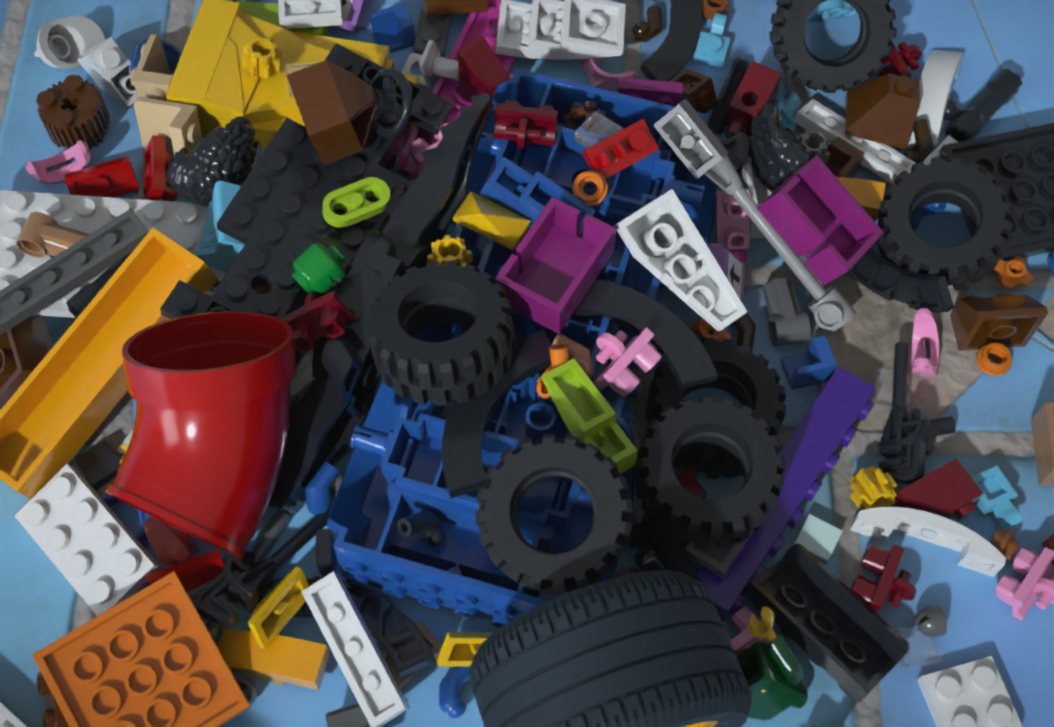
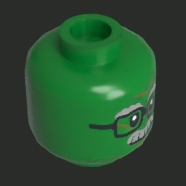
M314 242L294 259L293 268L295 271L291 275L308 294L315 292L320 296H324L346 277V270L341 265L346 261V258L333 244L326 248L322 243Z

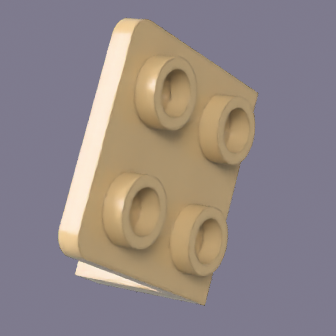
M150 34L147 43H144L141 48L140 61L131 72V84L135 87L138 97L168 101L166 93L173 75H171L159 35Z
M138 97L134 102L144 150L152 135L166 138V151L170 153V157H175V152H179L183 147L188 149L189 156L192 155L202 139L197 106Z

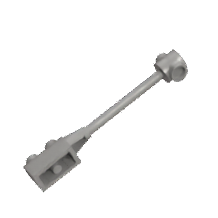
M686 99L653 125L696 179L704 174L728 195L733 196L814 297L808 304V308L814 314L815 321L819 327L832 333L854 317L856 311L838 288L833 285L824 289L798 255L756 209L758 205L742 187L743 183L728 156L729 152Z

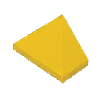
M471 191L453 216L454 222L513 251L531 225V220Z
M295 567L253 610L248 624L260 648L266 650L306 602L302 591L308 588L309 584L302 568Z
M448 632L437 658L438 667H470L480 645L493 633Z

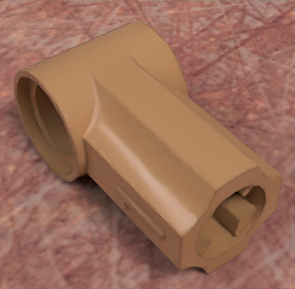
M32 212L16 240V246L22 252L32 257L43 258L46 254L56 256L90 234L61 226L54 218L47 214Z

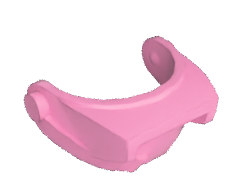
M601 58L580 59L592 86L611 91L618 88L619 78H638L635 71L610 74L599 69L598 64Z
M79 140L68 150L44 160L33 162L30 160L25 167L29 175H33L40 183L65 182L64 174L88 167L90 150L85 141ZM74 159L76 160L75 162L69 165H66L62 168L47 173L48 170H51L62 164L70 162Z
M920 308L915 312L910 372L923 377L937 378L940 356L938 328L933 313L928 308ZM927 346H930V360L927 359Z

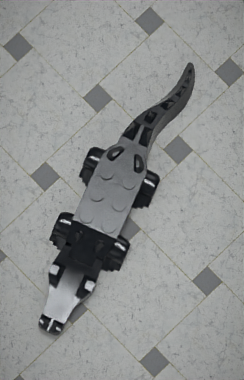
M485 93L471 97L472 105L460 107V117L455 122L440 128L443 138L436 148L423 151L422 155L426 165L418 177L405 183L408 190L402 197L388 202L390 220L385 229L373 230L360 242V248L355 258L348 263L346 277L336 293L343 304L355 312V321L345 325V333L339 337L332 339L323 336L315 341L312 376L316 378V381L295 406H290L285 453L269 507L276 508L287 514L298 513L306 501V486L325 462L334 466L350 448L352 434H357L354 431L357 424L364 425L382 382L381 375L377 372L367 334L366 323L368 321L367 313L373 301L375 302L374 297L381 288H388L389 280L397 274L401 277L406 274V269L417 266V268L426 267V263H428L427 255L433 254L431 243L436 242L437 239L441 240L450 226L453 216L466 194L475 153L482 132L494 108L489 94Z

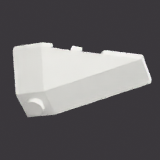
M673 189L652 200L614 225L632 256L717 331H721L747 313L746 308Z

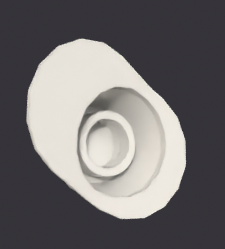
M70 16L49 21L43 24L38 32L37 50L34 54L35 57H41L47 65L53 68H77L81 66L77 59L98 42L104 40V34L94 21L84 16Z

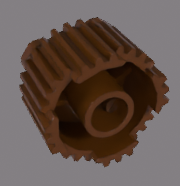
M69 75L64 79L63 83L58 81V85L52 84V88H47L46 91L38 94L36 102L39 107L37 109L39 117L53 144H56L58 148H70L77 141L81 140L86 142L89 150H92V146L98 147L97 143L104 142L105 129H109L110 114L97 87H94L93 83L89 84L87 80L83 81L79 75Z

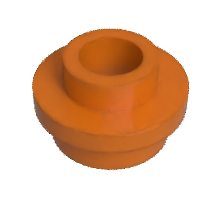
M585 171L574 180L572 187L573 195L590 207L596 206L606 198L608 185L600 173ZM592 183L597 186V191L593 195L584 193V188L587 184Z
M991 343L984 345L978 351L976 363L982 372L996 377L1008 372L1012 365V357L1006 346L1000 343ZM989 358L996 360L998 364L991 362Z

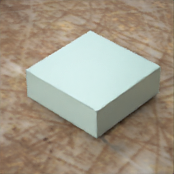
M809 514L794 544L803 545L822 564L826 565L843 531Z

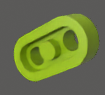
M376 177L364 178L328 193L323 200V217L331 226L344 228L378 215L388 207L390 189L383 180ZM369 196H373L377 199V201L369 202L366 200V198ZM336 209H343L346 213L338 215L334 211Z

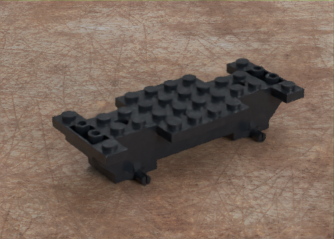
M337 43L325 59L351 72L368 84L375 74L385 69ZM394 80V95L396 96L397 103L402 106L401 91ZM408 80L412 92V111L405 129L395 137L384 138L370 128L364 151L324 165L307 133L306 127L286 118L217 222V230L245 244L222 281L217 280L209 290L213 292L212 296L179 280L160 308L161 315L173 319L206 312L246 311L282 318L305 305V296L309 294L291 275L295 271L293 268L294 259L314 242L322 243L326 248L333 244L346 258V261L341 264L346 270L348 263L355 258L360 248V242L373 230L382 228L389 217L387 207L385 211L348 227L337 228L328 224L323 217L322 207L325 196L336 189L364 178L376 177L388 185L390 189L389 201L401 197L406 189L405 183L410 180L412 173L396 166L395 162L396 157L403 148L404 140L411 124L414 123L438 135L440 128L451 114L454 104ZM386 114L379 122L384 127L389 128L396 123L398 118L393 114ZM369 196L366 198V200L369 202L377 201V199L373 196ZM336 209L334 211L338 215L346 213L343 209ZM344 279L333 290L338 291ZM258 286H265L270 289L266 294H258L253 290ZM295 349L296 364L298 368L306 353L300 354Z

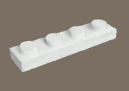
M814 99L802 107L794 118V122L803 127L804 130L812 129V131L817 132L820 130L823 132L824 137H828L830 142H833L839 136L863 151L864 156L860 165L876 173L888 183L895 184L896 176L903 170L910 174L912 165L915 164L914 161L886 144L846 135L845 118Z
M333 571L303 590L302 594L370 726L381 727L410 708L339 573Z

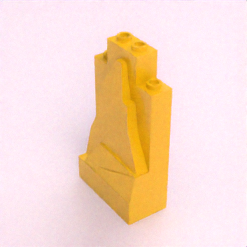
M202 0L166 97L169 102L197 106L202 138H205L216 127L225 128L226 124L232 119L244 116L256 130V140L260 141L258 147L267 148L286 118L305 126L286 75L324 61L336 43L383 68L395 69V61L390 59L389 46L289 31L243 13L239 2ZM257 36L265 39L267 37L271 38L273 44H276L277 48L282 49L280 72L270 75L269 79L265 80L260 77L257 79L252 77L251 72H248V69L242 66L244 44H248L250 40H255ZM402 73L407 80L419 86L417 75ZM414 123L411 124L409 131L405 137V145L408 141L409 133H412L416 125Z

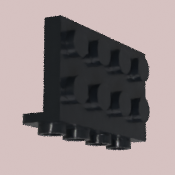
M794 544L781 559L750 580L742 590L753 606L759 611L764 606L770 608L775 614L774 623L779 626L780 631L787 638L797 643L808 654V657L815 665L822 667L838 683L843 692L852 696L859 703L910 650L909 643L801 544Z

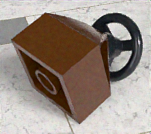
M328 60L286 75L307 133L324 165L364 151L370 128L381 137L392 138L405 129L412 111L411 88L406 77L397 69L385 68L380 70L369 84ZM394 80L401 91L402 106L397 103L396 96L394 95ZM386 114H393L398 118L393 126L387 128L379 122Z

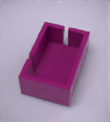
M817 155L795 170L756 208L798 257L805 255L807 259L804 264L823 285L848 272L884 233Z
M552 197L517 246L516 255L512 254L496 276L495 283L502 285L507 292L512 310L560 334L614 253L616 228L587 214L583 221L582 239L578 237L580 235L581 211Z

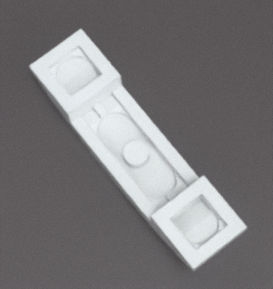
M932 50L920 76V102L915 121L919 119L928 120L933 140L932 149H936L944 127L945 111L954 80L958 78L964 52ZM913 129L908 144L911 147L916 142Z
M903 507L864 509L858 512L850 528L851 531L884 542L892 531H897L960 552L958 566L994 577L1006 562V557L976 532L951 519L922 510Z

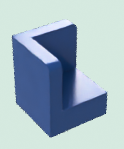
M404 3L370 13L372 34L376 44L389 46L390 53L414 46V24Z
M825 335L812 338L806 352L784 356L781 360L791 390L827 382L837 367Z

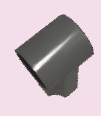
M784 277L773 279L771 282L764 284L762 291L770 316L769 334L772 344L774 346L809 342L811 337L810 321L807 313L800 310L792 281Z

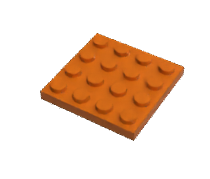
M175 571L32 654L69 727H221L252 707Z

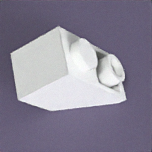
M111 37L98 42L77 59L95 83L124 106L129 107L136 101L138 95L135 87L131 84V62Z

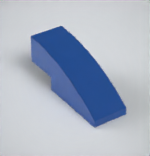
M505 157L502 158L480 192L481 195L492 202L531 220V223L535 222L549 200L554 197L581 211L580 235L583 232L584 218L587 214L593 216L596 211L540 172L536 171L532 176Z

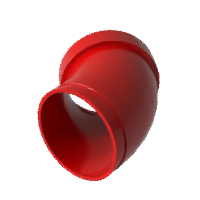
M246 311L206 312L156 323L132 335L122 347L128 392L137 400L136 418L129 446L117 469L118 473L105 492L180 531L225 552L243 558L246 553L245 549L251 537L254 538L269 506L285 453L290 417V381L297 372L293 329L280 318Z

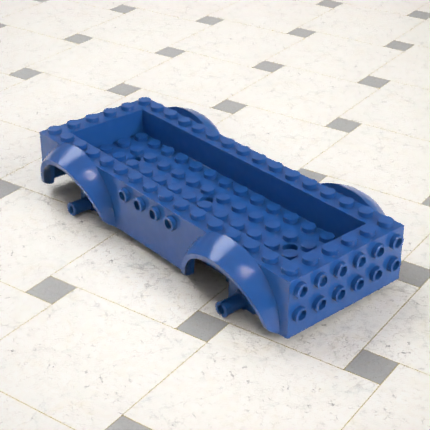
M517 68L513 78L497 86L492 98L494 108L482 132L473 160L466 194L461 204L470 191L484 197L480 192L503 157L532 176L536 171L540 172L573 195L572 187L576 177L585 171H591L582 152L644 119L660 150L605 179L608 185L607 196L600 204L591 206V208L596 210L592 217L614 227V225L633 212L673 189L706 244L709 243L715 215V191H717L718 185L704 174L696 179L653 126L675 106ZM506 100L519 102L522 107L536 108L540 104L552 106L554 111H558L555 145L526 143L525 149L517 148V141L493 138L494 108L496 103L504 104ZM586 101L596 102L598 111L606 113L603 119V125H605L606 130H601L598 136L565 128L566 119H564L563 115L571 111L570 108L573 107V102H579L583 105ZM697 112L707 125L709 115ZM586 117L583 120L584 127L586 125ZM592 183L587 184L590 188H584V193L587 195H593L597 191V186ZM452 220L451 224L455 227L452 238L456 239L458 237L465 240L466 250L472 251V262L469 265L479 268L480 274L485 271L496 278L512 254L516 255V248L513 251ZM616 230L614 253L596 279L629 287L658 302L662 287L665 284L632 256ZM512 310L515 340L544 329L552 345L558 333ZM591 314V317L572 315L561 331V334L589 349L593 363V373L590 380L594 382L613 361L609 358L605 364H602L596 359L597 354L601 351L596 342L597 338L602 333H610L615 336L618 331H623L627 335V339L623 342V345L626 346L633 337L638 335L614 323L613 319ZM455 323L438 324L421 331L414 338L425 342H444L459 337L470 328ZM631 361L627 368L637 375L639 367ZM546 369L531 375L517 386L513 385L501 397V402L493 412L483 433L482 463L485 474L490 466L496 467L501 461L499 456L508 448L511 452L521 446L520 441L531 438L532 441L541 440L543 434H555L556 438H565L566 435L572 436L551 398L544 399L536 392L537 381ZM382 380L364 425L357 424L354 431L357 434H352L350 447L354 448V451L347 465L326 524L337 534L333 547L346 581L365 588L368 587V584L382 588L385 594L395 598H403L404 595L418 599L420 604L429 608L439 609L440 605L454 609L457 615L466 619L474 620L477 616L491 620V624L498 628L535 607L567 594V592L547 594L531 590L510 579L489 558L490 556L479 538L480 529L476 524L475 511L479 510L478 493L473 491L450 499L443 471L442 437L445 422L453 401H448L447 405L436 406L433 401H428L427 404L417 403L413 401L412 396L406 399L395 393L394 388L388 387ZM641 381L625 397L619 395L609 386L602 390L596 386L615 411L617 424L634 445L633 430L629 426L633 409L627 408L630 397L637 399ZM635 466L621 473L628 484L632 504ZM562 477L546 478L532 485L523 494L517 511L518 525L523 537L535 548L550 553L565 552L579 545L588 535L594 517L593 505L587 492L576 482ZM420 511H431L442 524L441 529L446 533V540L440 546L432 548L428 546L426 540H421L418 534L403 537L397 528L398 520ZM617 565L611 572L608 571L601 577L599 582L611 579Z

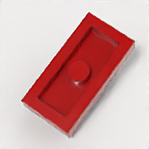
M642 119L584 150L582 154L591 171H596L607 179L660 149L647 124Z
M152 135L143 152V200L159 201L162 198L173 202L179 195L175 190L168 187L170 185L166 179L167 174L165 175V170H167L170 161V153L166 151L165 137Z
M129 156L64 174V179L71 195L115 197L139 190V184Z
M220 549L184 560L182 563L175 561L173 566L161 570L159 568L155 572L146 574V581L149 586L175 571L191 599H194L200 591L223 572L225 562Z

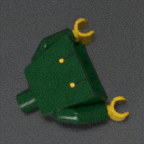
M764 606L760 614L763 622L758 621L755 615L751 613L748 629L753 636L764 638L766 642L757 641L736 657L752 695V705L748 717L770 720L790 706L798 709L802 708L807 702L808 691L802 683L804 673L798 659L781 634L776 635L772 629L775 620L774 612Z

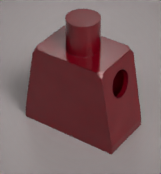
M751 62L729 104L728 128L725 132L727 139L740 132H743L748 137L752 136V118L757 116L758 111L762 110L764 104L776 102L781 78L780 72L757 62Z

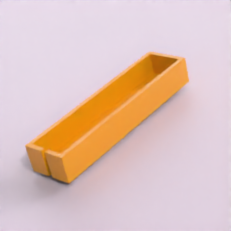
M155 228L148 232L0 410V479L18 493L32 499L66 464L70 463L128 391L122 356L124 343L140 330L169 320V318L161 315L160 308L179 280L206 294L218 280L217 276L203 260Z

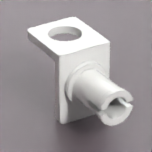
M434 40L428 41L423 55L410 53L401 72L412 75L411 68L419 63L422 73L421 76H418L419 85L432 88L437 75L459 81L458 61L441 57Z

